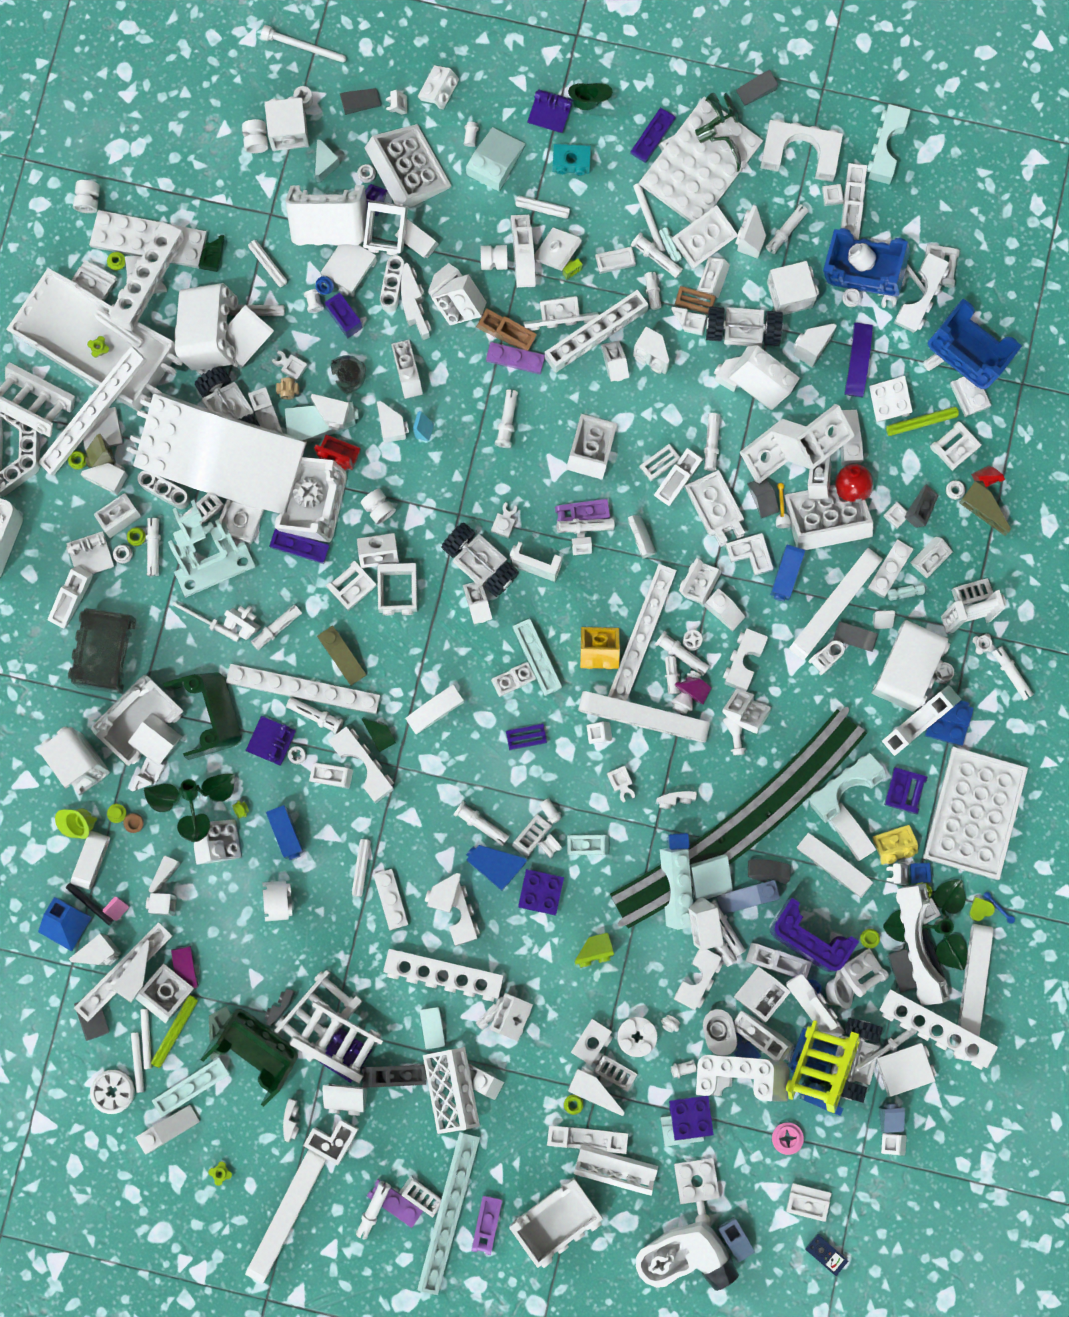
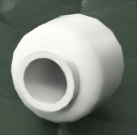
M855 244L850 248L848 260L856 270L862 272L873 268L876 254L867 244Z

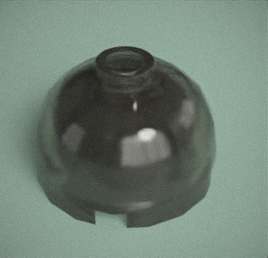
M351 355L339 356L331 361L332 375L336 374L338 380L335 382L341 391L345 394L352 393L363 385L366 376V367L363 362H360Z

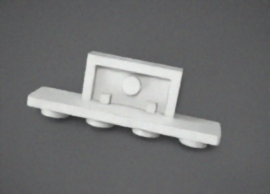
M577 296L540 301L542 319L524 322V327L532 331L540 329L539 326L547 325V328H555L561 323H565L568 326L577 324L576 321L583 320L584 323H588L599 316L598 312L579 314Z
M802 973L786 982L787 987L812 1021H817L818 1029L821 1032L836 1037L844 1034L845 1031L836 1018L838 1017L832 1008L828 1009L821 993L817 994Z

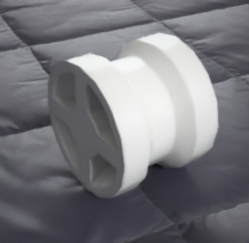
M305 86L295 89L293 96L298 98L301 96L304 109L309 108L313 103L310 89Z
M689 630L685 633L683 645L687 650L695 651L701 646L702 635L699 631Z
M551 834L547 836L545 841L538 843L549 858L553 857L554 852L562 849Z

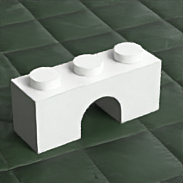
M746 629L745 633H740L737 643L740 644L737 651L733 650L730 661H733L731 668H726L723 676L726 679L725 685L747 691L754 672L745 668L743 658L747 655L760 657L766 644L767 636L750 629Z
M460 882L452 907L460 910L461 919L456 925L449 927L455 946L477 940V935L480 934L477 923H473L471 916L474 915L471 904H466L465 897H468L465 885L461 886Z
M699 949L691 965L700 970V982L696 985H689L683 981L673 999L692 1010H695L696 1007L700 1008L705 1000L702 997L705 990L709 991L714 982L711 979L714 972L719 973L723 965L720 962L722 957L707 949L703 951Z

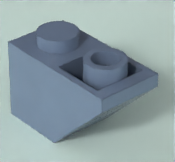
M896 1103L884 1104V1108H879L882 1133L904 1132L905 1108L899 1107V1104Z
M734 1217L717 1227L738 1263L755 1253Z

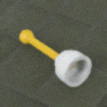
M783 483L777 485L781 514L776 517L777 528L791 527V519L789 515L784 513L783 489L785 486Z

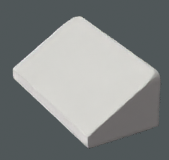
M709 257L697 291L719 298L730 267L729 263L725 259Z
M934 537L910 563L925 578H928L953 551L942 538Z

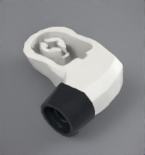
M703 1221L667 1231L641 1249L636 1256V1269L639 1277L645 1283L656 1288L666 1287L677 1278L687 1275L695 1269L702 1271V1276L715 1291L729 1286L739 1277L737 1269L728 1255L723 1242L714 1230Z

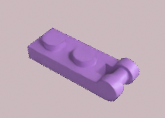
M607 499L555 506V513L558 514L557 521L610 519ZM571 511V517H566L565 512Z
M377 1179L374 1189L366 1195L369 1199L372 1200L381 1180ZM392 1188L388 1191L382 1204L384 1209L411 1228L423 1212V1210Z
M483 1195L472 1252L482 1251L486 1255H491L502 1199ZM480 1237L487 1238V1244L479 1243Z

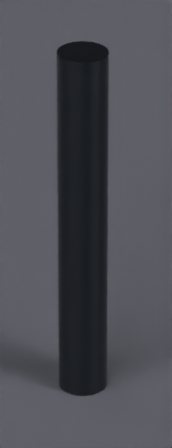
M70 882L66 886L70 893L108 926L114 922L111 917L106 915L98 905Z

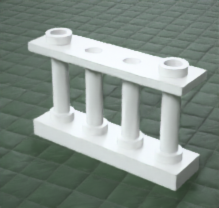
M10 362L5 367L6 380L0 386V412L37 430L41 434L51 437L53 419L62 409L69 413L74 409L75 396ZM12 384L21 387V391L12 401L2 397ZM29 392L39 396L28 410L19 406ZM45 401L54 404L55 406L45 418L35 414Z
M997 590L986 601L970 606L963 605L962 601L954 602L941 616L946 635L954 633L964 622L985 617L986 623L991 622L1005 609L1006 599L1004 595L1000 594V590Z
M328 970L325 972L321 971L314 979L316 983L287 1017L284 1018L282 1016L275 1024L277 1027L275 1032L280 1033L284 1030L291 1037L295 1036L297 1038L301 1035L288 1023L297 1015L308 1024L311 1016L301 1008L308 999L312 1002L321 1000L314 994L321 984L344 1003L343 1006L346 1008L341 1014L339 1012L336 1014L347 1020L363 1001L358 996L349 998L327 979L331 974ZM340 1022L333 1036L344 1025L343 1023ZM319 1023L316 1024L314 1031L318 1033L320 1039L315 1044L308 1042L313 1047L319 1045L327 1031V1028H323ZM307 1054L304 1056L309 1062L314 1060L313 1057Z
M321 1000L318 1002L313 1001L311 1005L316 1008L302 1035H299L298 1038L293 1036L289 1042L290 1045L360 1083L363 1078L362 1073H360V1067L374 1042L382 1044L383 1040L379 1038L381 1034L372 1029L368 1032L329 1010V1005ZM325 1013L331 1016L333 1020L319 1045L313 1047L308 1044V1038L321 1015ZM341 1022L350 1027V1030L336 1055L333 1054L331 1057L326 1054V1047ZM357 1032L368 1038L354 1063L347 1066L343 1063V1057Z

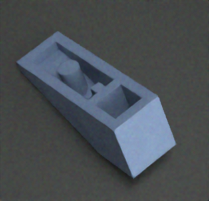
M775 880L717 896L718 904L723 914L780 899Z

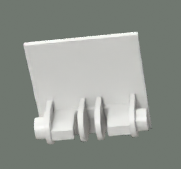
M905 376L869 386L876 422L901 415L902 417L910 416L909 413L913 412Z
M103 531L67 543L66 548L71 556L74 567L78 566L91 574L114 567Z

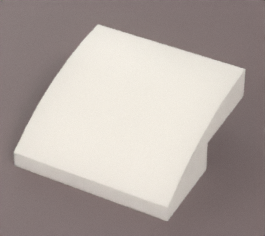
M737 688L723 708V713L739 726L757 734L770 714L771 707L753 701L754 694Z

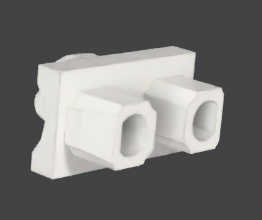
M240 606L238 611L232 608L224 614L227 616L224 626L234 630L236 625L239 624L242 626L239 636L245 640L249 639L261 628L260 625L254 622L257 616L252 614L254 609L252 606H248L246 609Z

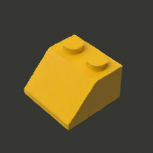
M581 627L580 668L619 669V628Z

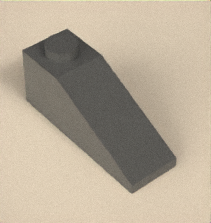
M425 1065L362 1067V1087L426 1085Z

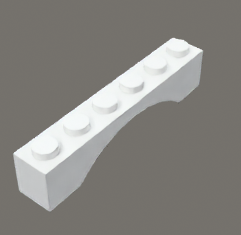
M926 883L897 889L896 899L901 908L900 918L905 927L904 937L909 946L908 956L913 965L912 975L917 984V998L921 1006L944 1003L950 1000L946 979L937 972L930 962L923 944V919L930 903Z

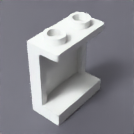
M341 244L338 245L320 274L321 276L329 277L333 281L334 287L338 288L342 295L354 297L356 288L369 268L375 266L377 258L375 254L360 245Z
M518 542L517 546L513 545L510 553L513 567L553 582L556 581L562 565L561 556L554 555L552 563L549 565L522 555V542Z
M922 1043L880 1056L876 1059V1064L888 1096L891 1097L935 1082L936 1071L934 1066L929 1064L927 1058L930 1055L927 1047L923 1046Z

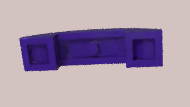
M854 322L844 395L862 398L864 396L873 325Z

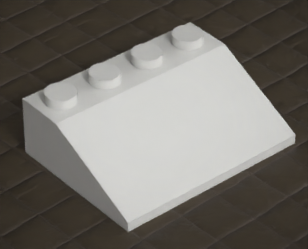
M418 124L374 135L365 146L368 156L394 203L397 205L408 206V208L413 207L451 188L449 180Z
M835 485L830 486L828 499H809L808 490L784 495L797 548L809 550L873 537V521L866 501L862 500V498L856 499L855 502L842 499L838 496Z

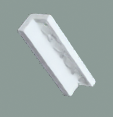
M581 1145L574 1174L651 1196L658 1166Z

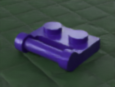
M894 767L884 805L918 815V805L923 785L927 782L928 777ZM913 779L916 780L911 804L907 805L905 803L911 780Z

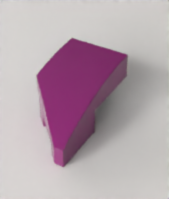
M687 677L686 681L675 683V686L682 693L688 694L700 704H704L711 690V687L700 678Z

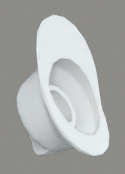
M838 970L835 978L826 984V1002L828 1005H840L844 1009H849L852 1005L854 991L842 972Z
M715 1009L710 1011L703 1020L706 1044L714 1054L727 1056L737 1046V1037L732 1017L723 1010Z

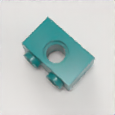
M554 144L552 172L560 175L575 173L579 176L589 174L591 146ZM569 158H573L576 160V162L569 163L567 162V160Z

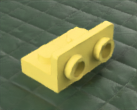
M910 825L873 836V842L879 853L881 865L886 863L892 864L899 859L910 858L918 853V843Z

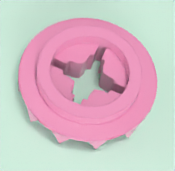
M785 1122L778 1125L773 1131L772 1142L777 1151L785 1155H791L801 1149L804 1136L797 1125ZM786 1130L789 1136L796 1137V1139L790 1140L789 1147L786 1141L779 1140V1138L785 1137Z

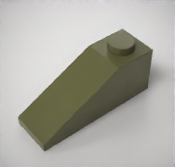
M101 434L96 435L86 450L88 456L85 457L88 468L106 463L114 466L116 461L111 447Z
M975 481L959 504L1006 536L1011 528L996 500L988 490V487H985L981 482Z
M333 625L317 635L319 641L350 686L367 676Z

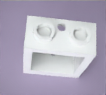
M377 201L368 202L363 248H368L369 252L379 253V250L387 251L386 254L395 256L401 253L404 247L408 206ZM375 211L401 215L397 245L372 242Z
M416 563L377 564L379 613L391 616L394 615V612H402V615H413V612H418ZM384 575H412V605L384 606Z

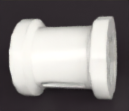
M316 289L304 293V297L307 298V311L309 313H317L324 309V305L321 304L320 293Z

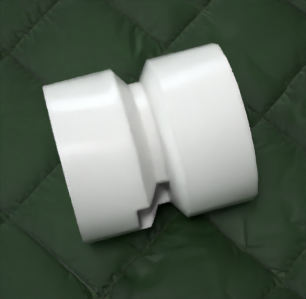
M256 119L245 121L242 124V132L245 137L243 139L244 150L248 153H262L268 150V140L265 136L267 134L266 123L263 120Z
M89 180L77 181L73 209L82 213H96L98 208V200L96 198L99 197L100 185Z
M496 245L495 248H492V246H481V270H492L493 267H496L497 270L508 269L507 245Z
M381 489L372 491L360 502L367 512H371L370 517L376 525L386 521L396 511L390 501H385L386 496Z

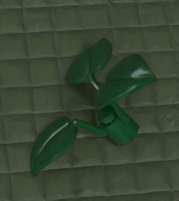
M711 93L705 101L711 104L718 116L708 124L695 129L696 136L700 143L708 140L711 143L725 140L735 157L737 172H739L741 156L734 141L729 137H715L717 134L716 125L724 123L731 116L735 123L739 122L738 112L730 96L725 93L724 99L729 109V114L724 116L718 97L715 93Z
M220 774L209 777L202 783L201 788L199 785H196L194 780L186 779L181 783L179 793L177 788L171 784L145 787L144 794L149 806L157 812L170 811L173 808V803L179 802L181 795L185 800L189 801L192 816L182 817L177 824V830L184 839L198 842L209 833L210 820L206 814L195 815L193 800L197 798L198 792L204 797L209 795L210 800L214 802H222L229 799L234 791L235 774Z
M956 879L941 884L934 892L933 902L937 907L942 908L941 912L944 918L937 919L934 925H923L922 928H932L937 933L944 934V941L940 942L936 947L939 962L947 967L964 970L967 963V947L960 936L955 934L950 936L954 930V924L949 920V916L945 912L946 910L951 914L958 913L965 905L966 897L963 881ZM897 910L889 916L883 924V928L892 939L906 942L904 937L905 927L900 918L901 910Z

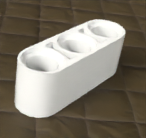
M391 256L386 265L380 302L382 309L388 313L394 312L399 303L404 261L400 256ZM393 264L401 265L398 269L391 268ZM391 281L397 282V285L394 287L388 286V283ZM387 299L394 300L390 305L384 303Z
M145 470L138 475L139 484L147 492L178 509H185L189 506L190 498L183 489ZM145 478H152L149 484H143ZM167 486L168 491L163 494L160 493L161 487ZM183 495L185 497L181 503H177L176 498Z
M92 830L89 832L73 872L71 884L88 890L92 888L109 845V836Z

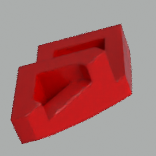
M986 466L971 474L974 481L983 480L985 487L997 481L1005 480L1003 474L991 466Z

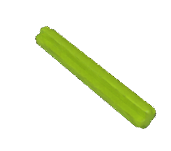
M952 407L887 425L886 433L888 436L953 419L958 417L959 411L957 407Z
M190 995L187 997L151 1061L153 1066L157 1068L162 1066L198 1002L195 997Z

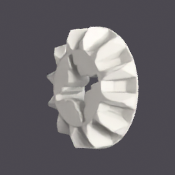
M302 478L294 486V500L304 508L315 507L323 498V487L312 478ZM303 488L307 490L312 488L311 493L314 497L310 495L304 497L305 492Z

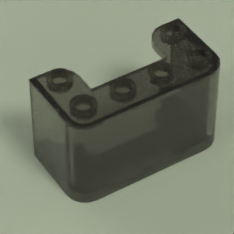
M85 608L79 615L81 625L80 630H77L75 636L77 646L72 652V660L74 662L73 667L69 669L68 679H71V683L78 688L123 694L124 685L121 684L122 678H124L123 668L129 637L132 636L129 630L135 629L136 619L129 614Z

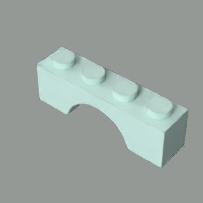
M889 104L887 110H883L880 121H883V125L878 127L876 138H879L878 144L873 145L871 155H874V159L869 161L867 172H870L868 179L890 185L897 160L889 154L886 143L892 136L904 133L910 109Z
M870 753L859 758L855 765L851 768H846L839 777L830 780L823 789L811 795V798H809L811 808L827 823L841 812L839 800L844 791L857 785L872 789L886 778L884 768Z
M660 849L661 869L667 875L671 890L669 904L665 906L666 926L677 930L691 927L688 908L693 904L688 849Z

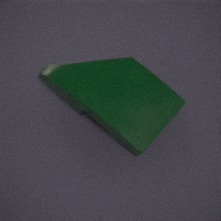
M224 235L218 236V239L211 243L207 242L204 244L205 248L202 250L199 269L218 272Z
M364 717L362 718L379 752L396 743L387 725L379 721L376 722Z

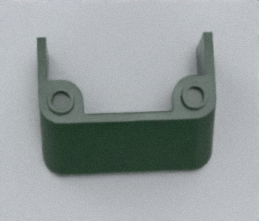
M218 672L192 674L163 683L168 691L185 687L191 694L202 692L212 728L203 731L200 735L201 748L183 753L187 760L235 747L241 742V731L226 679L222 674Z
M237 1009L212 1039L200 1060L204 1062L213 1052L225 1055L231 1049L260 1071L258 1082L267 1091L261 1103L264 1107L281 1090L298 1058V1053L293 1046L243 1009Z

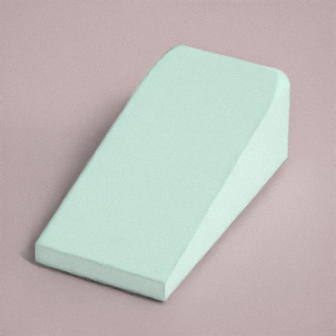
M568 835L567 855L609 854V837L607 835Z
M440 1007L420 1010L425 1048L445 1047Z

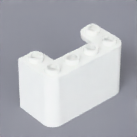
M300 185L290 186L285 202L291 241L299 246L305 244L359 245L364 241L367 219L364 185H355V190L348 193V190H344L343 195H308L307 190L301 192Z
M224 283L181 289L179 291L175 351L177 357L191 370L233 365L235 350L225 338L228 330L227 315L229 311L235 310L236 306H238V298Z
M1 498L0 577L23 522L21 513L10 502Z
M905 620L898 630L899 635L895 639L893 648L871 694L914 712L916 709L924 706L928 697L925 695L927 688H932L935 678H933L935 670L939 671L943 663L940 659L947 653L950 643H948V638Z
M65 726L57 732V736L44 740L40 744L41 747L37 750L62 785L68 788L72 784L77 794L82 795L104 779L110 771L86 737L73 727L67 728Z
M704 1055L698 1062L696 1095L722 1096L723 1089L732 1087V1077L754 1079L753 1090L759 1100L788 1101L786 1085L789 1080V1067L784 1061Z
M573 1177L512 1222L509 1228L536 1267L542 1266L545 1268L553 1261L554 1253L558 1251L560 1254L569 1247V1242L573 1239L576 1242L585 1235V1230L591 1229V1231L597 1229L602 1225L600 1221L603 1218Z

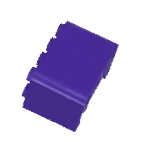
M794 898L788 899L770 927L771 935L826 972L842 969L859 941L852 936L848 939L843 936H837L828 945L799 926L803 918L799 911L800 902Z

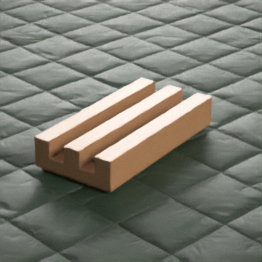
M680 286L675 305L708 315L709 308L681 300L705 307H713L716 296ZM683 292L686 294L710 300V303L681 294Z

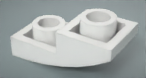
M526 662L492 678L491 681L499 697L534 681L536 677L529 663Z
M682 791L669 793L657 798L655 804H659V808L671 809V806L675 807L676 799L680 800L679 803L691 804V801L695 802L697 792Z
M292 1098L288 1099L283 1120L284 1139L287 1142L295 1139L299 1128L296 1127L298 1122L291 1120L292 1117H296L299 1106H297L298 1101Z

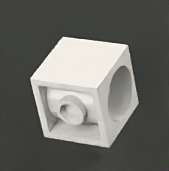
M289 97L285 100L271 99L265 102L268 138L272 151L309 147L306 113L302 98Z
M807 261L770 270L767 284L776 312H783V315L813 308L819 291L817 284H813V270L811 266H808Z

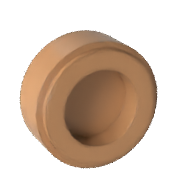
M130 813L125 816L123 825L128 832L137 833L143 828L144 822L139 814Z

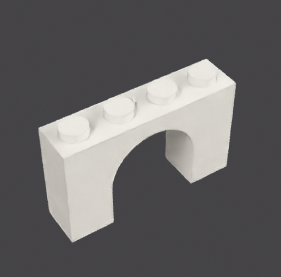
M780 119L770 120L760 168L779 171L783 149L793 141L802 140L813 145L818 153L815 179L833 182L843 134L836 130H821L816 126L806 127L800 123H785Z
M948 685L883 739L882 742L895 756L962 699Z

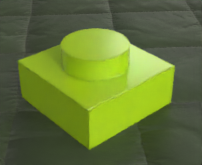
M577 258L574 261L570 260L567 262L562 274L566 280L582 270L580 260Z

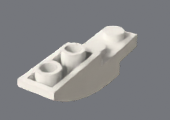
M511 215L517 288L535 287V262L530 216Z
M406 263L404 264L401 278V296L405 317L409 326L417 325L422 340L430 338L429 331H431L428 320L424 321L422 317L424 311L421 304H419L423 302L422 295H424L421 284L417 285L415 281L417 275L414 268H410L409 264Z

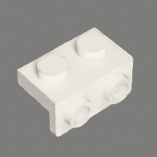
M434 65L418 98L421 101L435 103L439 109H444L459 78L450 68Z
M696 558L694 563L690 565L686 578L681 582L679 591L685 598L705 605L721 571L704 564L700 559Z

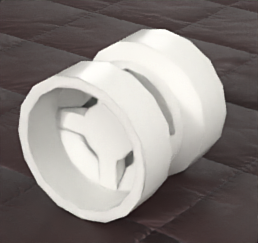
M943 662L939 671L935 670L933 678H935V682L945 684L954 676L953 666Z

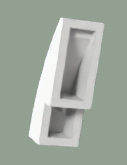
M687 448L654 496L670 506L704 458L690 448Z
M78 566L70 570L64 586L60 588L48 621L63 629L66 628L78 608L93 574Z
M452 685L405 719L414 733L418 734L463 704L464 700L455 686Z
M840 803L841 812L829 821L857 861H860L874 852L876 848L844 805Z
M751 943L745 961L791 977L802 973L806 979L812 963L755 943Z

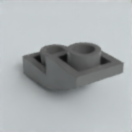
M839 622L833 640L873 652L878 633Z
M751 859L748 861V877L764 883L768 879L787 884L790 881V865L772 860Z
M286 989L285 992H281L278 1003H281L280 1007L272 1005V1008L267 1009L265 1015L267 1025H273L280 1019L289 1007L296 991Z

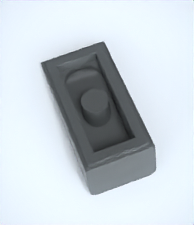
M768 70L736 89V92L744 106L776 91L778 83L771 71Z
M376 88L340 93L345 115L381 106Z
M927 484L924 485L908 509L905 519L916 528L926 526L939 495Z
M904 949L887 955L900 993L916 988L917 984L913 979V965L909 960L908 950Z

